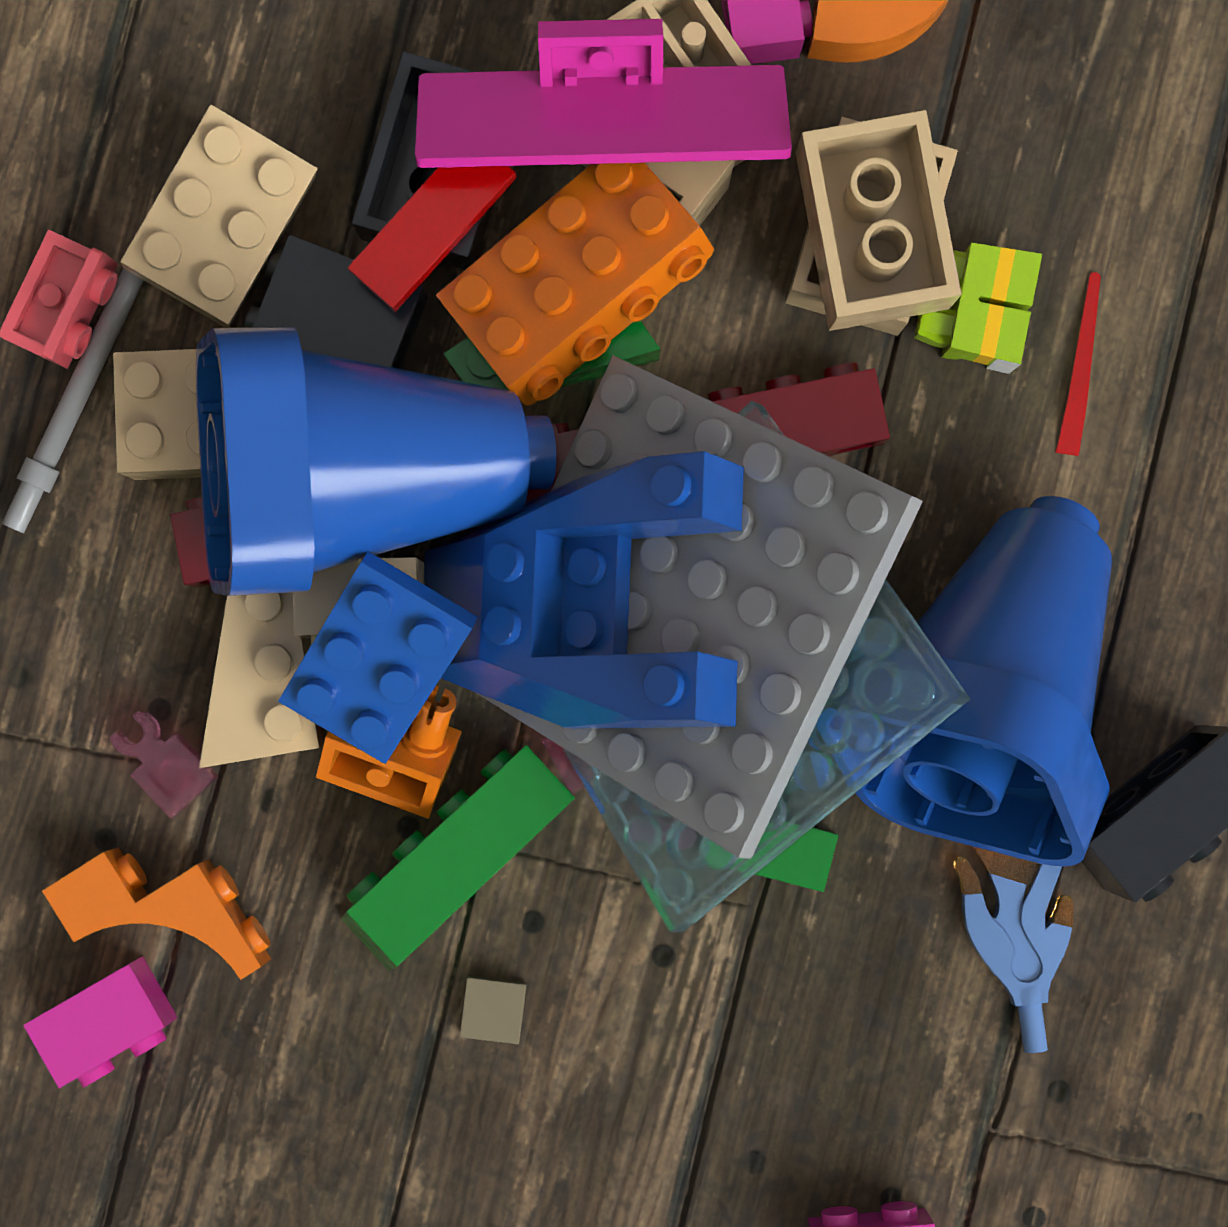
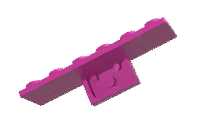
M663 19L539 21L538 50L540 71L423 73L419 76L415 159L416 165L420 168L788 159L791 157L792 143L784 67L781 65L663 68Z

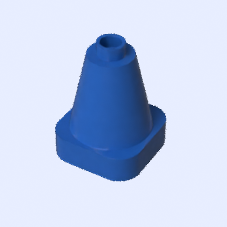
M294 327L212 328L198 342L195 372L205 552L209 581L213 593L236 596L309 591L314 572L363 559L367 552L377 555L508 518L523 510L528 490L549 489L553 484L556 472V442L552 423L547 415L525 416L521 402L513 391L302 350L298 333Z
M1043 496L1035 499L1030 508H1017L1005 512L897 648L879 644H863L852 648L820 714L817 725L854 792L869 808L896 824L920 833L1040 864L1072 866L1084 859L1110 791L1109 782L1091 736V726L1112 568L1111 551L1104 540L1098 535L1100 529L1099 522L1095 515L1086 507L1067 498Z

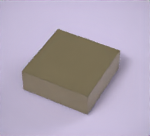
M468 975L460 1037L519 1045L527 982Z

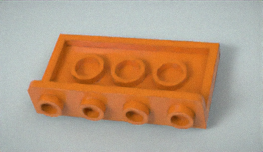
M645 162L590 164L437 293L436 296L510 391L515 392L524 405L529 406L555 394L562 386L566 377L584 362L594 360L602 355L609 347L611 340L632 322L640 321L649 316L657 307L659 300L680 282L689 281L697 276L706 265L707 260L712 256L714 247L699 224Z

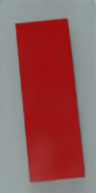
M509 166L438 167L347 267L348 270L389 308L396 312L517 178L516 172Z

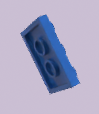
M367 552L278 702L386 764L468 637L478 617L374 554Z

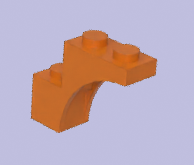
M119 847L102 852L42 890L73 942L108 927L124 924H154L182 931L207 944L232 967L240 980L271 960L270 955L266 951L271 946L266 931L254 916L245 917L234 899L239 896V890L233 878L223 866L219 865L215 868L210 859L196 864L148 895L143 887L147 883V878L142 867L131 854L123 855Z

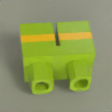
M971 243L964 252L953 250L962 295L951 306V309L918 315L914 339L943 348L941 358L973 361L987 365L986 369L1010 374L1021 365L1031 312L1028 310L1033 305L1042 254Z

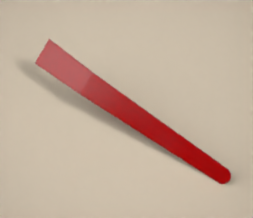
M1097 272L1089 275L1069 394L1056 453L1079 456L1088 401L1101 276Z

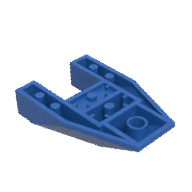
M705 451L641 458L575 479L525 503L522 511L508 518L477 526L425 551L424 585L478 617L473 629L441 679L570 729L736 727L738 661L698 651L627 654L631 539L742 531L744 467Z

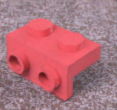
M48 229L2 324L0 338L68 369L72 359L80 358L90 342L92 328L89 324L98 305H105L115 290L118 277L114 272L118 264L105 252L94 247L92 249L87 248Z

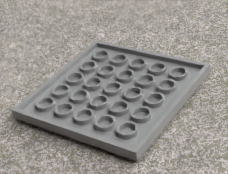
M613 355L552 490L575 479L649 456L705 451L744 467L742 531L631 539L627 654L698 651L738 661L736 727L570 729L479 693L477 694L734 856L751 859L923 501Z

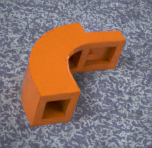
M816 0L812 21V36L810 37L807 58L848 63L868 61L890 55L906 47L925 33L941 15L949 0Z

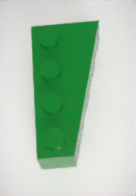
M527 745L515 756L505 748L479 772L487 780L485 784L471 797L463 789L458 791L436 812L443 823L427 837L419 830H416L391 854L399 863L388 874L380 879L372 871L346 895L353 906L343 915L341 920L388 971L399 966L575 799L570 791Z

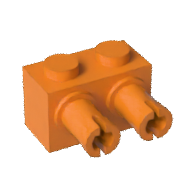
M435 686L386 764L328 731L316 778L429 819L450 771L462 732L448 726L452 712L456 707L457 700L455 695L445 689L441 701L438 702L436 701L439 686Z

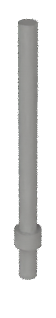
M124 268L33 459L26 457L17 476V479L22 482L2 524L21 533L25 532L43 492L50 493L60 473L54 469L144 282L142 279L124 270Z

